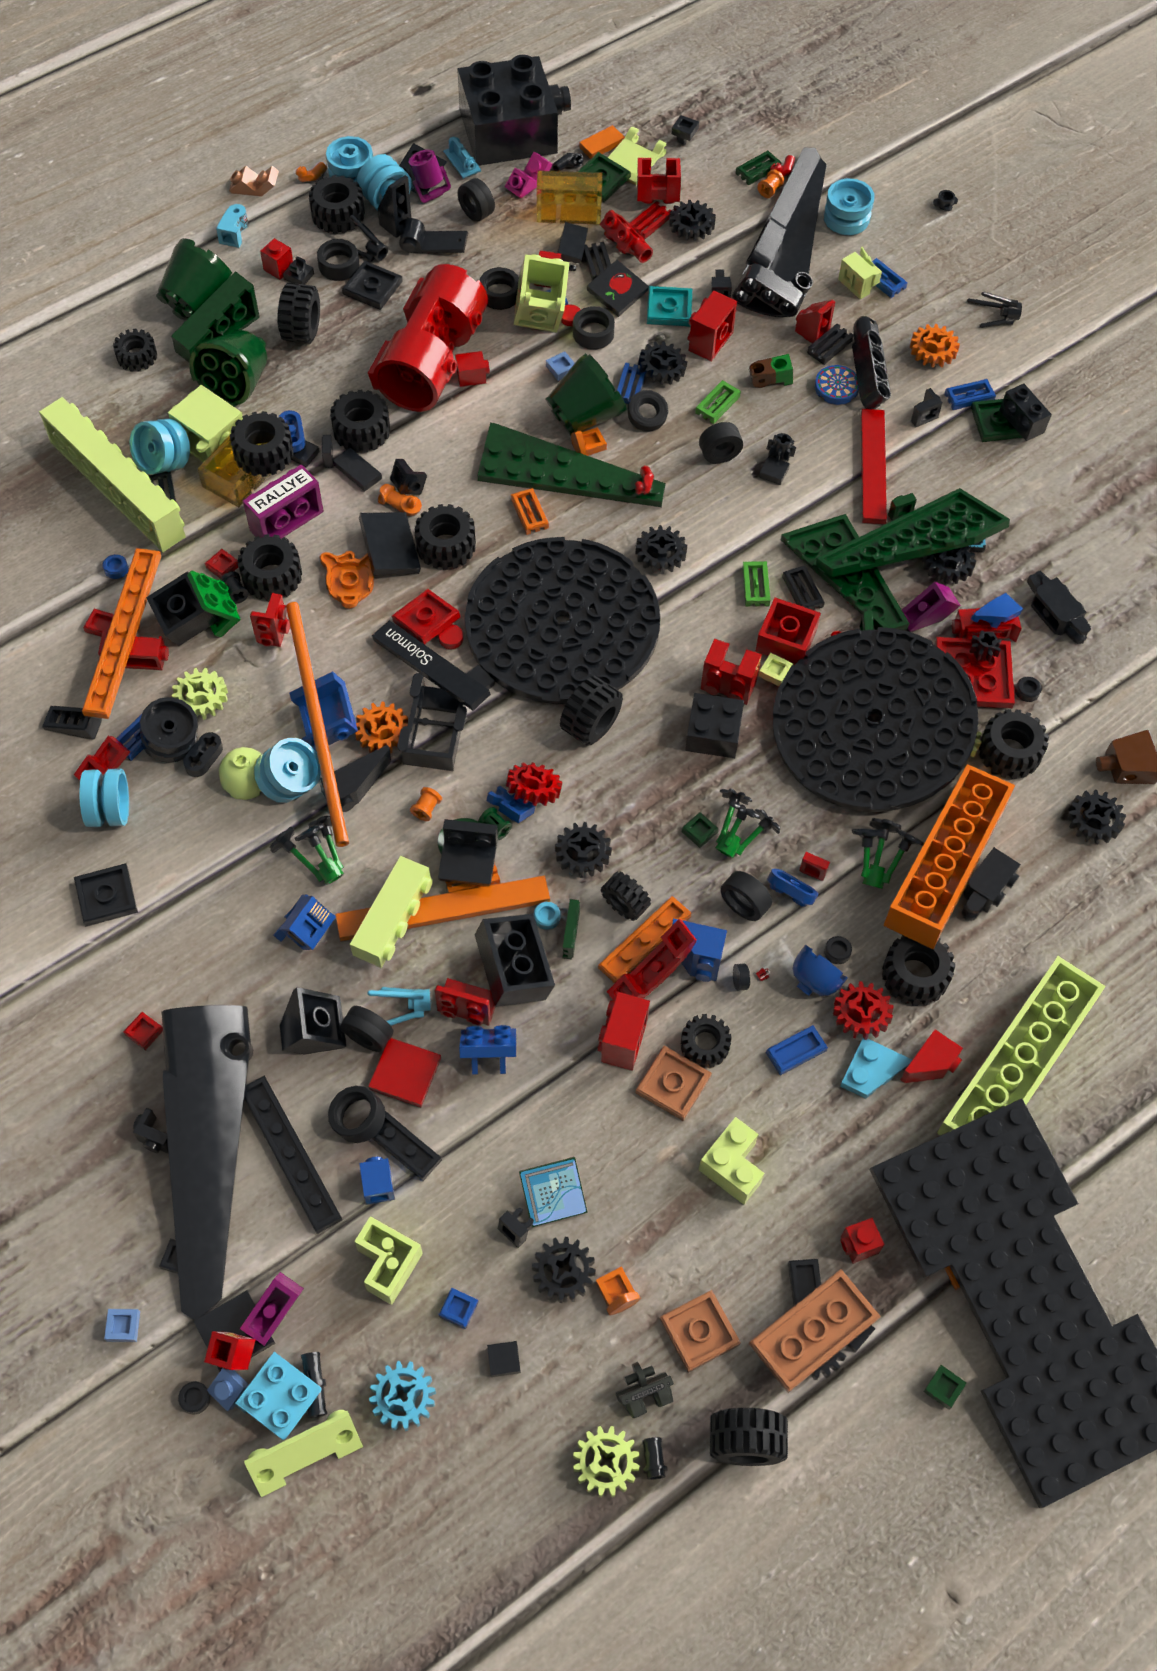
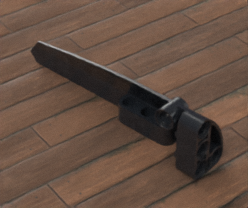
M803 148L746 261L747 266L732 294V298L737 301V304L748 310L772 317H794L797 315L807 292L813 286V280L809 275L827 167L816 148Z
M190 1006L167 1009L161 1012L166 1070H163V1089L181 1312L194 1320L202 1317L222 1299L248 1066L254 1051L251 1045L248 1007ZM239 1043L245 1044L244 1052L241 1055L234 1056L232 1053L234 1046Z

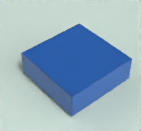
M451 1288L439 1313V1317L466 1329L479 1301Z

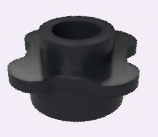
M950 190L940 191L938 198L933 200L934 206L945 211H951L952 206L958 203V198Z

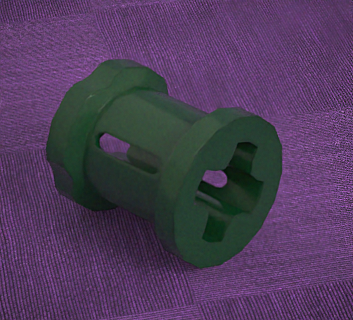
M490 807L482 813L478 822L497 825L498 840H502L512 829V823L505 821L498 815V810L495 807Z

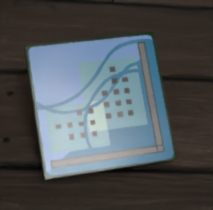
M575 1157L519 1171L529 1218L534 1219L532 1227L588 1213Z

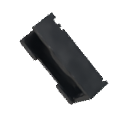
M416 673L413 675L409 692L410 696L414 699L408 726L401 729L397 745L398 750L402 752L403 765L454 771L460 735L464 729L467 715L466 706L441 688L425 686L424 675ZM422 709L456 713L455 722L435 721L428 718L420 719ZM419 723L423 725L431 724L453 727L449 752L441 753L413 749Z

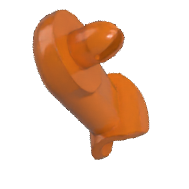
M384 484L380 488L378 496L380 504L388 503L398 511L406 512L407 516H414L420 512L422 504L417 497L400 494V492L396 491L395 486L390 484Z

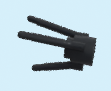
M351 215L350 219L370 239L365 246L367 253L358 250V255L370 262L374 259L382 261L388 253V247L378 240L364 223H361L354 215Z
M982 292L981 295L1002 302V304L978 299H967L968 303L1001 309L1000 316L1004 317V319L981 323L979 325L980 328L1003 324L1013 325L1014 320H1019L1021 317L1022 303L1018 302V300H1010L987 292Z

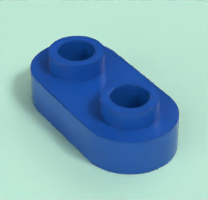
M292 410L284 411L279 417H282L285 423L288 424L293 452H298L305 446L301 416Z
M772 869L767 878L771 889L793 897L792 900L800 906L813 905L818 897V892L814 888L780 869Z

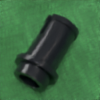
M660 1437L642 1440L646 1464L643 1473L647 1474V1479L649 1480L665 1478V1472L668 1470V1467L664 1465L662 1438Z

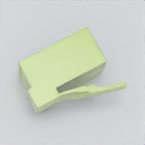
M863 247L860 250L861 256L854 252L842 259L838 280L860 300L870 294L872 286L880 283L882 271L874 265L871 257L867 255Z

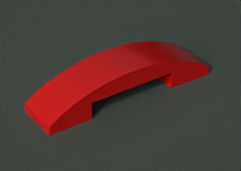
M678 919L660 937L662 942L630 974H623L606 991L613 1001H615L618 992L644 999L662 984L683 962L697 939L681 919Z

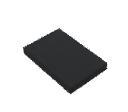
M406 512L360 513L359 522L373 575L419 574L421 566Z

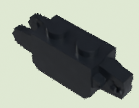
M1041 571L1030 575L1027 583L1034 593L1031 603L1033 610L1055 635L1061 636L1066 633L1073 642L1083 644L1087 639L1088 632L1091 630L1090 624L1084 618L1086 611L1083 605L1074 598L1068 587L1062 584L1057 577L1050 580Z

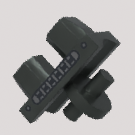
M635 1362L632 1364L634 1373L625 1376L624 1379L627 1386L635 1382L638 1383L615 1392L618 1401L625 1406L629 1415L632 1418H637L647 1413L642 1399L645 1396L652 1394L657 1407L672 1403L673 1396L670 1386L674 1385L671 1375H667L666 1372L646 1379L655 1374L653 1366L642 1369L640 1364Z

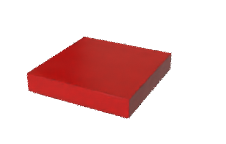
M427 589L391 617L395 624L425 645L461 616L457 609Z
M390 1038L368 1086L369 1090L421 1108L441 1061V1055Z

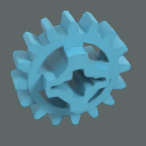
M397 1361L395 1370H392L388 1365L385 1366L387 1373L385 1376L376 1374L379 1385L370 1386L371 1391L376 1393V1396L369 1398L370 1404H378L373 1409L374 1415L383 1414L380 1420L381 1424L385 1425L391 1421V1428L395 1431L399 1424H403L405 1431H408L410 1422H414L419 1427V1417L422 1415L425 1418H429L430 1415L426 1408L435 1406V1401L430 1399L429 1396L436 1394V1390L433 1387H427L432 1382L431 1376L423 1378L424 1368L421 1366L417 1371H414L413 1362H409L407 1368H403L401 1362ZM408 1376L413 1378V1380L408 1382L401 1380L399 1377ZM389 1383L391 1386L389 1395L383 1399L384 1389ZM400 1390L407 1393V1401L403 1402L398 1397ZM423 1392L422 1402L416 1409V1398ZM399 1410L405 1412L406 1415L397 1416L390 1412Z

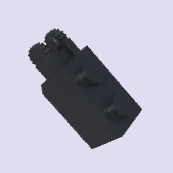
M993 847L968 880V885L963 891L964 897L967 900L962 911L963 918L972 921L979 916L982 910L988 913L993 905L998 907L1006 896L1003 891L1006 887L1012 889L1020 876L1016 873L1021 864Z

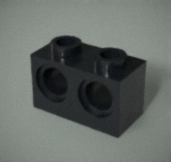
M1025 383L1006 391L999 409L1025 441L1045 433L1052 416Z

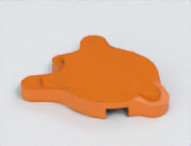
M347 551L339 556L329 552H324L320 555V562L327 571V590L334 599L341 602L343 607L349 609L356 607L360 601L372 592L374 576L368 553L360 559L355 558V554L352 551Z

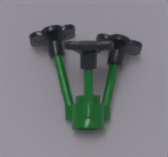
M322 816L308 824L309 829L294 838L295 841L308 840L310 845L315 847L322 859V862L317 865L320 870H317L296 849V845L290 840L295 834L293 827H289L286 831L280 833L270 845L272 853L277 852L281 848H284L288 853H292L315 875L318 882L324 880L325 884L328 885L344 875L342 871L344 866L339 860L331 837L333 833L330 816ZM319 831H321L323 838L327 840L332 858L326 856L320 845L321 840L317 835Z
M872 818L869 826L877 830L852 829V833L862 837V847H864L863 869L861 876L864 878L862 884L883 889L884 883H890L891 876L904 852H908L912 844L923 846L924 842L902 831L900 824L888 819ZM889 832L898 833L902 838L898 846L900 849L887 872L884 873L885 868L879 866L884 842L887 841ZM877 836L879 842L874 863L869 866L870 847L873 845V838Z

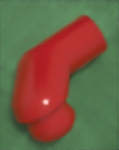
M792 155L786 156L782 166L780 163H777L776 166L772 164L770 170L775 169L781 172L783 177L790 175L795 163V157Z
M643 466L640 469L642 481L635 483V492L637 494L644 493L646 495L651 490L654 474L649 466Z

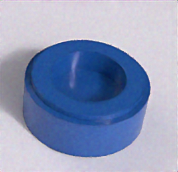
M117 554L108 556L102 565L106 576L111 579L124 577L129 569L126 559Z

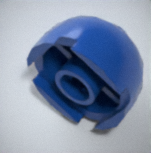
M804 945L796 956L792 968L795 978L799 981L796 987L808 996L812 992L818 996H829L835 993L848 977L842 975L843 973L820 954L815 955L812 952V948Z

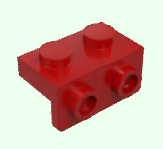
M272 593L266 613L251 611L250 614L256 642L264 646L281 647L284 634L289 633L290 623L286 616L287 609L281 594Z

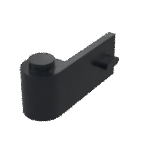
M408 218L403 223L399 246L407 253H464L468 231H426L424 224L420 220Z

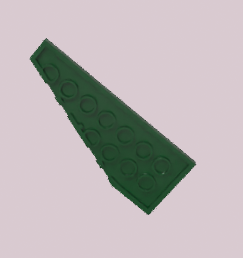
M959 488L817 557L816 566L831 577L971 546L1008 528L1010 519Z

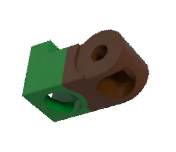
M789 354L758 360L749 366L751 381L756 388H763L769 384L781 382L784 383V386L793 384V367Z

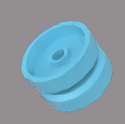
M353 136L334 140L326 150L329 177L336 175V177L345 176V178H351L356 182L362 166L373 157L371 145L366 140Z
M386 154L370 158L360 169L356 180L359 187L362 188L363 197L377 211L388 186L404 175L408 177L409 194L412 188V180L409 174L402 167H399L391 156Z
M846 178L833 183L828 189L824 210V221L827 227L842 235H854L864 231L870 223L871 210L874 204L872 188L858 179Z
M166 418L156 421H143L135 425L131 431L129 441L131 455L138 468L146 474L176 471L183 468L188 462L190 442L185 429L176 420Z
M287 738L277 742L257 759L254 767L255 781L259 789L266 797L282 803L294 801L310 791L319 782L321 776L317 752L310 744L296 738Z
M108 769L104 776L99 770H84L80 779L79 793L81 815L85 826L102 827L105 820L110 826H125L129 816V790L124 770Z

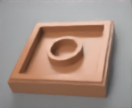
M663 1046L638 1085L635 1093L684 1121L712 1073L670 1048Z
M712 1290L660 1316V1321L688 1373L741 1344Z

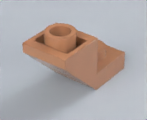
M245 166L240 171L236 170L232 174L229 191L232 194L263 196L275 186L279 171L271 166L266 171L263 170L257 175Z

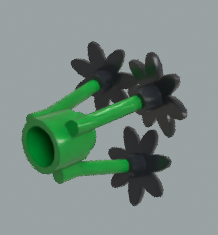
M732 788L720 790L723 793L722 797L729 798L728 804L730 806L721 833L716 840V843H718L715 847L716 850L730 858H734L735 854L741 856L744 849L763 830L766 831L769 828L773 829L777 834L780 833V826L773 822V817H768L764 810L755 809L754 811L753 809H746L745 805H748V802H752V799L745 796L744 792L737 793ZM736 808L738 809V812L736 814L737 819L734 822L730 832H727L734 810ZM747 815L760 819L759 826L740 844L741 838L735 835L742 820L745 821Z

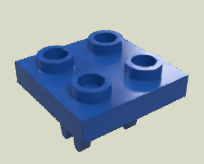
M507 1025L495 1026L494 1029L469 1026L466 1030H461L460 1058H472V1075H478V1058L500 1057V1074H506V1057H516V1028L511 1029Z

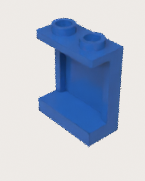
M333 671L316 679L315 685L329 746L339 740L347 739L350 735L358 732L345 681ZM303 686L289 692L291 701L299 706L306 733L302 740L310 744L316 751Z

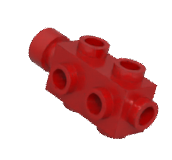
M609 210L599 224L605 230L604 235L617 243L616 248L625 255L627 253L632 254L641 263L647 262L653 255V249L634 230L629 222L613 210Z

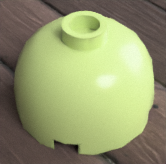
M240 747L233 749L226 754L220 763L219 778L221 786L235 799L248 800L260 795L259 792L261 790L255 781L254 767L262 753L253 748Z

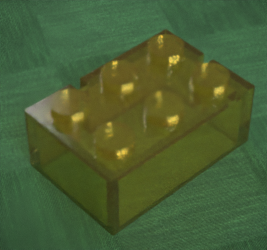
M538 171L537 222L556 223L557 205H561L560 223L569 222L572 224L594 225L601 223L602 173Z
M230 436L197 468L203 488L238 508L243 504V500L252 494L251 489L256 490L271 475L270 473L266 477H262L261 474L253 476L251 472L245 473L242 468H239L234 459Z

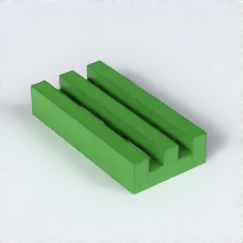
M722 380L696 407L695 414H702L705 420L709 418L710 423L715 424L740 398L741 391ZM726 389V392L707 410L706 408Z
M767 561L743 562L745 607H750L751 604H755V607H759L760 604L770 606ZM748 568H752L754 597H751ZM757 568L762 570L764 597H760Z

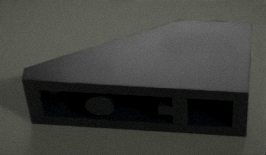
M406 175L388 186L378 206L379 225L395 238L401 236L404 221L411 218L409 183Z
M388 745L334 771L343 812L351 810L362 800L392 762ZM320 778L319 783L321 787V792L326 798L322 778Z

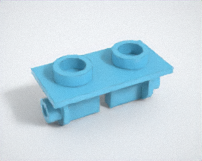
M451 137L448 141L449 148L443 150V152L461 177L465 178L481 172L480 167L463 144H461L460 139Z

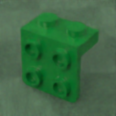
M190 571L187 576L202 609L217 615L220 620L210 626L214 635L218 637L224 636L241 620L237 612V606L228 593L227 585L223 581L213 579L203 573Z

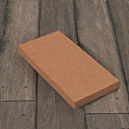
M840 1269L751 1340L749 1345L787 1393H789L879 1320L881 1316L843 1270Z

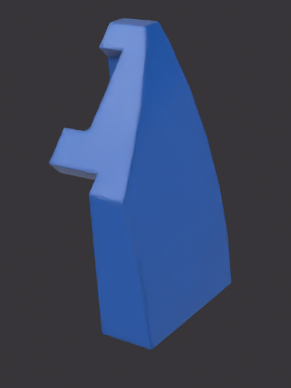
M1005 593L976 611L972 615L971 620L978 622L981 619L987 621L991 627L997 628L1001 621L1007 622L1018 617L1023 608Z

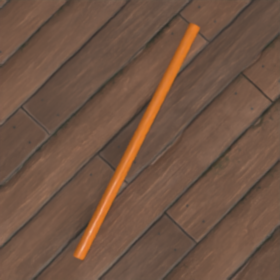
M290 602L286 605L335 843L337 847H345L349 844L299 605L297 602Z

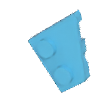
M862 1038L840 1087L866 1099L877 1088L885 1085L895 1075L906 1069L912 1059L870 1039L864 1040Z

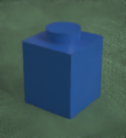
M371 1157L366 1159V1162L359 1163L366 1205L395 1200L388 1158Z

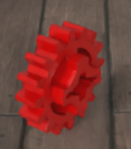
M523 762L521 767L514 765L513 770L509 769L505 786L509 787L508 793H515L514 798L523 799L524 804L530 801L534 806H537V803L547 806L548 801L555 803V799H559L563 782L559 780V775H553V769H544L545 765L543 764L537 767L534 762L530 765Z
M859 981L856 988L850 983L848 984L847 991L841 989L839 997L835 998L833 1016H838L836 1024H844V1033L850 1030L853 1031V1038L855 1039L858 1034H862L864 1040H867L870 1033L877 1038L880 1030L886 1032L888 1024H891L894 1005L889 1004L891 997L889 995L882 996L883 988H879L877 991L874 990V983L864 987L863 982Z

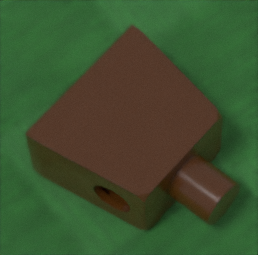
M1149 730L1113 740L1109 744L1105 756L1096 758L1097 770L1099 772L1111 770L1114 782L1117 784H1156L1157 751Z

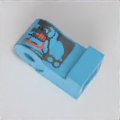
M234 204L225 211L216 228L219 244L237 248L241 246V232L248 227L246 209L243 205Z

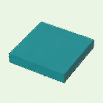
M649 286L647 324L691 327L689 320L692 313L693 288Z

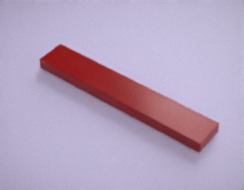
M862 409L861 411L862 523L886 524L885 410Z

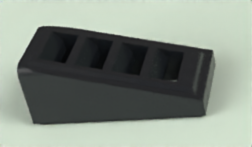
M50 706L42 728L76 737L95 739L102 718L84 716L82 713L83 708ZM61 715L59 722L56 723L58 716Z

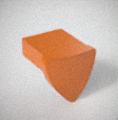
M598 427L584 432L576 431L571 434L573 448L578 453L589 456L607 450V443Z
M622 1266L595 1281L608 1306L606 1310L609 1315L620 1313L632 1307L641 1299L639 1294L634 1291Z

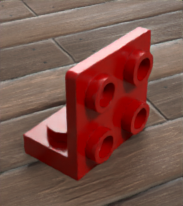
M447 978L444 987L436 985L437 1011L448 1018L460 1017L476 1026H481L482 1024L490 1025L496 1008L490 990Z

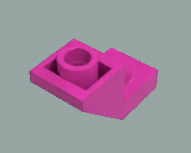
M533 152L524 171L514 168L504 187L519 198H523L543 183L553 164L538 153Z

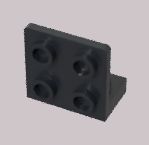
M444 819V844L438 880L490 886L498 843L497 825Z

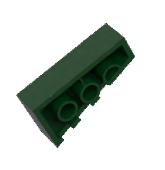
M235 271L172 334L171 338L175 352L189 362L192 352L203 342L236 330H243L259 319L254 285Z

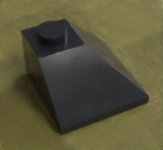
M299 987L293 989L279 1025L282 1051L306 1055L347 1047L345 1033L340 1028L343 1020L340 996Z

